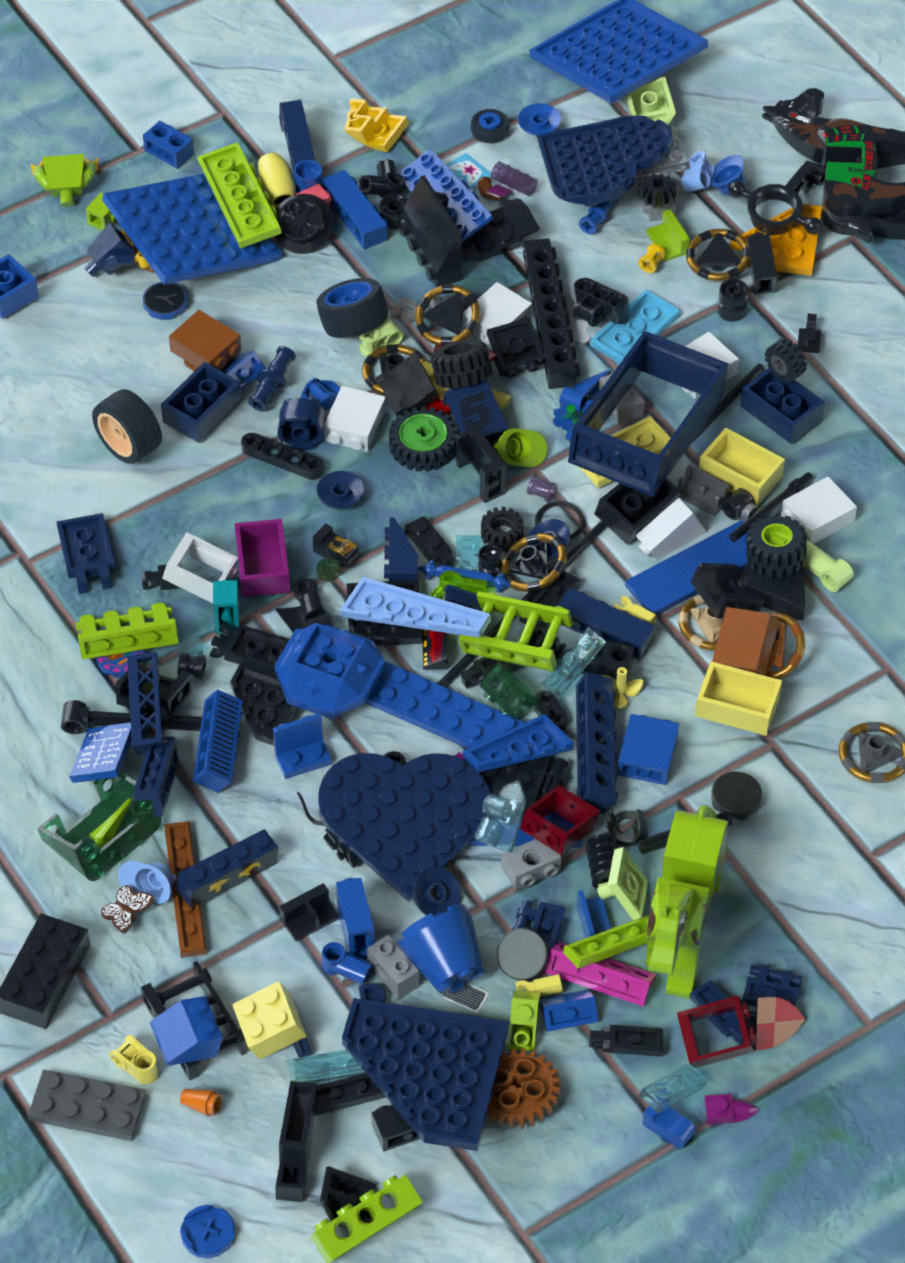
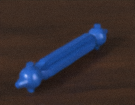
M430 560V563L418 567V570L422 571L428 580L436 575L442 580L486 588L494 586L498 593L510 587V583L503 573H500L495 578L491 574L445 565L436 567L433 560Z

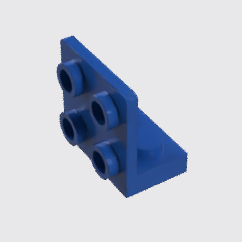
M320 714L308 715L300 720L283 723L273 728L275 758L284 779L332 765V759L323 741L322 718Z

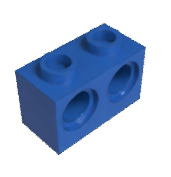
M160 120L143 134L144 150L176 169L194 155L193 139Z

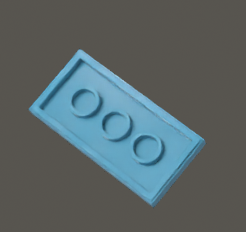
M645 289L629 304L630 320L624 324H616L610 321L590 340V346L620 364L644 331L660 336L681 316V310Z

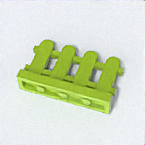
M155 603L151 606L152 610L142 611L140 607H131L127 610L128 614L118 615L117 611H107L103 615L104 618L94 619V616L89 614L81 616L80 622H76L75 625L76 631H82L81 634H78L82 660L179 644L175 618L169 619L168 617L172 615L171 607L166 608L164 603ZM145 619H154V622L145 623L144 621ZM121 623H130L129 626L121 627L120 625ZM97 627H106L105 630H96Z

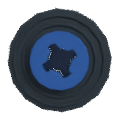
M485 109L477 112L472 117L470 129L472 135L477 140L483 143H495L507 136L509 121L503 112L496 109Z

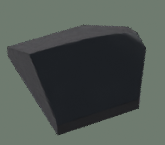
M327 1166L320 1203L330 1222L339 1217L337 1211L351 1203L352 1207H355L361 1203L359 1197L372 1189L375 1191L376 1183ZM360 1211L359 1218L361 1221L370 1218V1214L367 1211Z

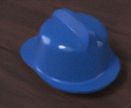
M728 156L715 166L716 172L712 177L711 184L723 195H729V185L734 181H741L744 185L746 184L744 159L742 156Z

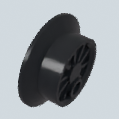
M296 194L285 199L276 209L278 216L276 220L280 226L281 234L276 235L275 238L284 249L296 254H308L322 248L330 239L334 228L333 215L329 206L319 197L311 194Z

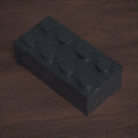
M40 913L0 987V1014L46 1029L91 946L88 929Z

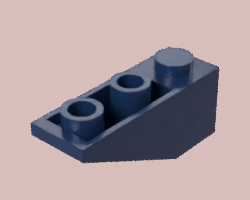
M390 517L389 527H385V541H389V545H384V560H389V564H384V579H389V581L418 580V554L396 519Z

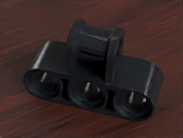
M590 278L576 280L574 290L577 304L573 309V317L575 319H582L591 327H596L604 319L616 324H624L630 320L629 299L625 294Z

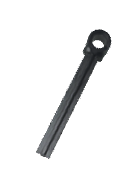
M70 700L63 705L61 729L68 734L74 735L83 733L85 729L89 728V725L108 726L129 723L131 718L130 713L90 711V707H87L85 703ZM145 714L147 719L151 716L150 714ZM172 716L170 720L162 718V729L200 731L202 717Z

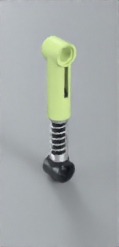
M743 488L736 489L721 503L723 512L732 520L740 518L747 521L759 511L758 507L754 505L751 494ZM807 540L804 567L817 575L824 587L829 591L837 592L853 578L854 572L851 566L842 559H833Z

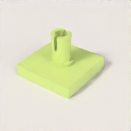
M624 847L614 850L609 881L598 885V894L603 900L616 896L632 920L642 918L648 880Z

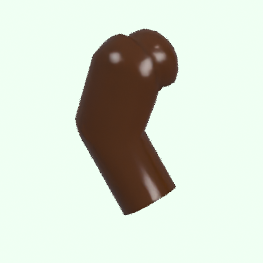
M480 177L477 186L482 197L496 202L503 198L486 191L492 187V181L489 177Z

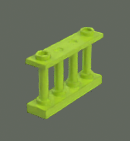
M478 592L477 599L480 608L483 609L482 612L489 613L491 616L492 611L504 613L505 616L496 637L481 636L479 638L460 635L458 640L462 652L554 672L557 662L554 651L551 648L560 625L572 627L573 622L570 611L560 606L551 607L498 596L492 592ZM514 617L528 618L519 642L506 641L505 639ZM537 621L551 623L541 647L528 645Z

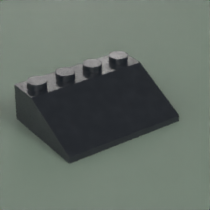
M422 175L401 212V224L398 225L402 237H406L409 249L417 255L419 265L425 268L428 280L433 281L436 287L450 285L462 281V234L426 176Z

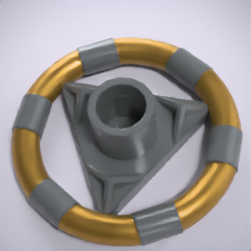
M866 722L858 724L849 729L840 740L839 758L841 764L848 773L862 781L870 783L892 781L905 772V737L900 731L884 723ZM863 732H883L893 737L901 750L887 744L885 738L881 735L874 734L869 736ZM856 735H858L860 769L856 767L848 756V746ZM902 756L900 762L892 771L884 774L869 773Z

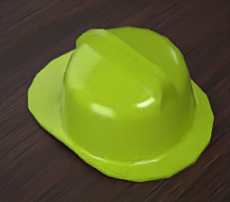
M508 429L499 438L498 443L494 444L499 457L512 466L536 467L543 462L548 451L544 437L539 432L526 429Z

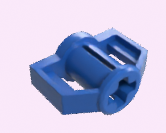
M313 378L306 384L301 398L308 399L313 397L319 400V405L323 407L324 411L332 408L341 388L334 381Z

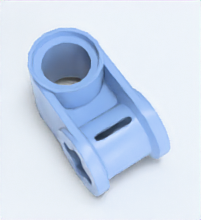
M704 151L696 152L688 160V165L681 179L682 186L688 193L709 188L712 177L716 172L715 166L706 159L707 155Z

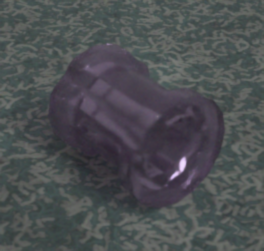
M534 475L528 484L527 494H535L544 498L545 502L550 503L555 496L557 484L554 482L550 484L541 480L538 475Z

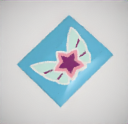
M467 153L446 165L458 179L463 178L469 186L468 190L477 185L480 177L493 176L491 172Z

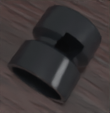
M728 279L720 285L717 311L722 319L735 322L745 317L749 293L745 282L738 279Z

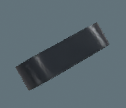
M549 691L536 693L533 705L538 716L545 714L550 720H552L553 716L560 723L552 722L561 731H564L567 725V716L555 695ZM544 701L545 703H549V708L547 709L546 705L540 702Z

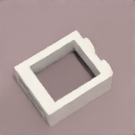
M186 532L168 561L162 579L213 603V583L181 568L182 563L187 555L223 572L219 581L233 580L238 571V568L235 567L238 557Z

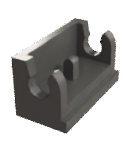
M689 465L686 468L685 478L680 477L678 481V489L681 491L679 498L716 517L722 509V501L729 496L730 485Z

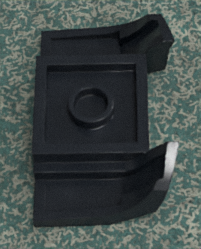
M507 198L499 199L498 209L489 212L493 219L462 242V261L474 257L475 260L478 259L481 262L519 247L520 242L524 240L525 236L540 231L528 206L520 198H514V200Z

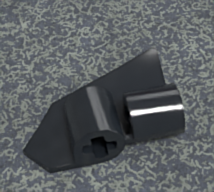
M316 592L303 595L299 600L300 606L276 608L277 614L292 633H294L295 629L306 628L314 623L333 626L330 615L326 613L321 597Z

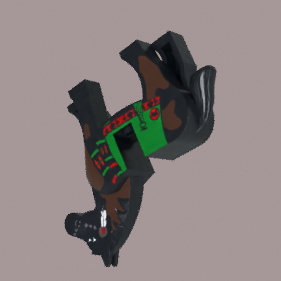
M817 88L806 89L798 97L791 100H779L775 106H763V111L766 113L762 114V118L773 123L778 133L793 149L826 168L821 220L826 228L838 234L853 235L866 243H871L874 235L886 239L905 240V182L890 183L875 179L878 168L905 164V131L875 127L846 118L827 119L817 117L822 113L824 101L823 91Z

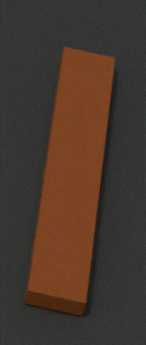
M185 821L164 824L169 868L171 873L177 877L176 882L173 884L172 892L180 956L183 958L205 955L206 946L200 903L190 908L177 891L178 873L195 864L190 823Z

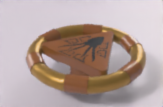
M780 612L769 614H772L782 623L778 625L776 633L778 646L773 665L780 669L769 671L766 676L781 679L797 668L802 660L805 651V636L800 624L794 618ZM788 625L796 638V650L788 664L784 666L787 653L786 635Z

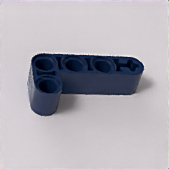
M301 99L279 103V121L281 130L285 133L293 175L294 167L300 161H315Z

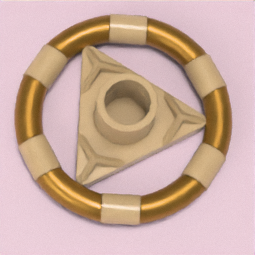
M700 595L692 597L684 604L679 613L678 625L685 639L696 647L715 651L723 618H716L708 606L705 609L694 608L705 602ZM689 612L707 641L690 631L688 627Z

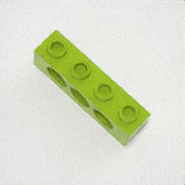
M406 1174L399 1179L396 1175L390 1177L382 1183L384 1188L377 1193L373 1189L359 1197L361 1203L355 1207H352L350 1203L337 1211L339 1217L330 1222L326 1218L314 1226L316 1231L310 1238L326 1263H331L423 1203ZM383 1196H388L393 1200V1209H387L383 1206ZM360 1211H367L370 1214V1223H363L360 1220ZM337 1225H343L348 1229L347 1238H342L337 1234Z

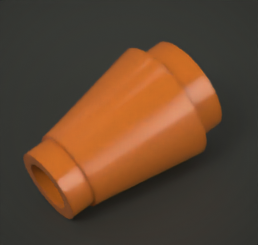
M184 1089L180 1096V1103L209 1117L217 1115L220 1111L222 1096L217 1094L215 1090Z

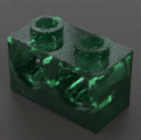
M497 664L479 685L485 691L483 696L492 704L497 703L501 707L499 711L503 715H510L521 721L539 701V698L508 668ZM502 682V688L497 691L499 683ZM518 697V703L513 707V702Z

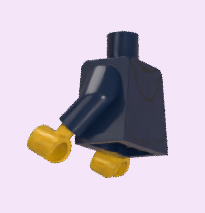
M109 222L88 248L87 252L92 261L84 269L92 277H95L101 270L105 271L108 275H112L122 265H134V262H138L141 268H147L150 265L140 251L134 256L136 252L131 245L132 240L124 229L121 232Z

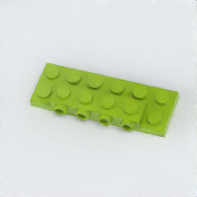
M238 142L197 157L198 163L239 248L281 234L280 226L276 220L278 218L274 206H269L271 202L266 191L262 192L264 188L259 177L255 178L257 174L253 163L248 164Z

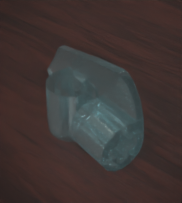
M519 781L504 786L500 796L489 794L485 798L482 809L486 817H482L473 837L474 839L503 851H513L526 805V798Z

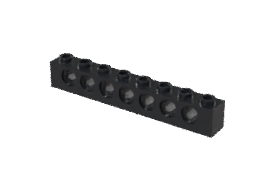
M550 238L524 240L523 259L539 342L545 356L543 363L548 389L565 388L566 386L574 387L576 385V377H580L579 364L574 362L576 360V348L571 346V343H573L572 329L568 330L567 327L570 326L569 313L564 312L566 309V298L561 296L563 284L562 279L558 280V276H560L559 264L554 262L556 260V248L551 247Z

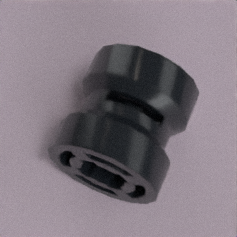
M492 544L481 547L478 551V571L491 574L493 577L498 576L502 567L501 549Z
M181 652L178 660L177 675L179 676L182 671L191 673L195 679L202 680L206 670V655H197L195 657L190 656L189 653Z

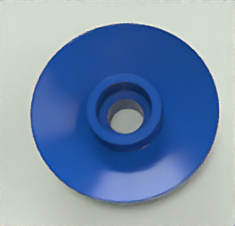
M542 103L531 104L520 111L518 123L522 130L529 134L544 135L559 128L561 115L556 108Z

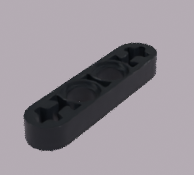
M247 433L241 438L242 452L250 457L311 480H317L324 474L323 461L317 456L257 433ZM270 449L278 451L275 455H268L266 452ZM290 457L299 459L296 463H289L286 460Z

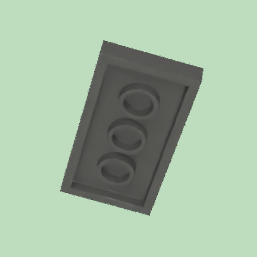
M43 1069L28 1113V1120L132 1141L146 1098V1090Z

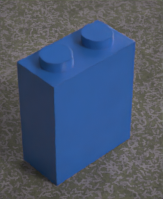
M630 714L618 761V776L666 785L678 740L679 723L666 719L650 718L646 715Z
M347 878L336 882L337 911L347 952L366 959L367 948L375 943L373 922L362 878Z

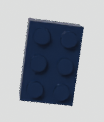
M203 362L161 403L163 423L199 443L242 401L241 382Z
M768 368L742 388L740 406L792 444L823 420L825 401L796 380L790 383H784L781 379L778 380L776 375L771 373V368Z

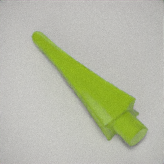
M131 798L127 799L112 816L89 834L94 840L89 846L92 852L97 853L101 847L110 848L116 831L132 804Z

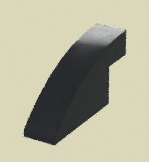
M290 1081L279 1140V1169L275 1185L276 1200L303 1202L312 1141L317 1083Z

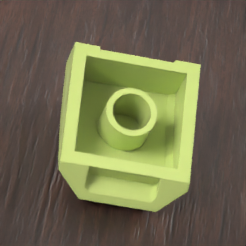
M665 77L652 80L624 96L630 116H647L648 119L653 121L659 119L669 124L676 114Z

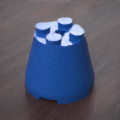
M464 904L449 906L447 908L449 912H440L434 916L432 913L428 914L401 933L403 939L397 941L402 952L440 994L450 991L451 994H456L465 989V983L471 980H478L485 975L472 915Z

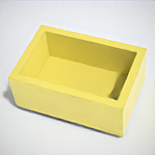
M725 428L700 456L699 469L730 485L729 491L731 493L738 488L747 490L753 497L754 505L758 507L782 479L785 459Z
M711 661L697 698L695 717L767 736L780 699L782 680Z

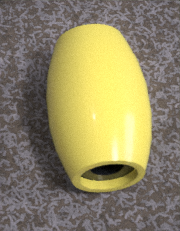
M268 153L262 156L258 161L257 176L261 179L264 188L262 192L266 191L268 193L271 205L277 209L285 199L296 195L294 176L287 162L278 153Z

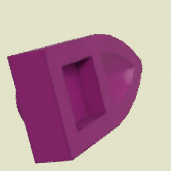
M731 1094L704 1096L706 1124L741 1122L751 1118L759 1111V1108L749 1102L732 1099Z

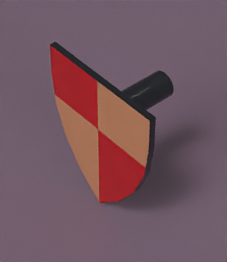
M757 997L756 1012H750V1018H748L749 1021L755 1023L757 1043H754V1050L777 1047L787 1041L805 1021L800 1011L789 1001L778 997Z

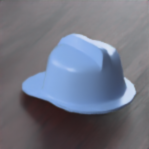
M128 861L123 863L118 871V879L121 886H130L133 894L137 892L151 894L154 897V903L158 904L168 901L171 895V888L177 880V877L171 873L170 869L160 862L145 864L138 861Z

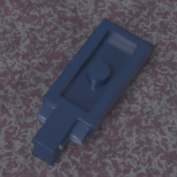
M712 980L690 992L689 996L697 1007L727 999ZM736 1010L708 1017L727 1038L731 1036L738 1045L744 1044Z

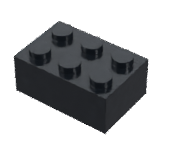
M667 478L654 497L619 483L599 500L594 514L629 545L637 538L636 535L679 498L681 491Z

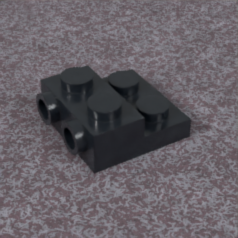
M530 317L487 329L486 334L493 353L497 355L494 362L500 377L506 375L510 379L520 374L519 371L527 369L528 372H534L541 368L540 365L543 364L545 356Z

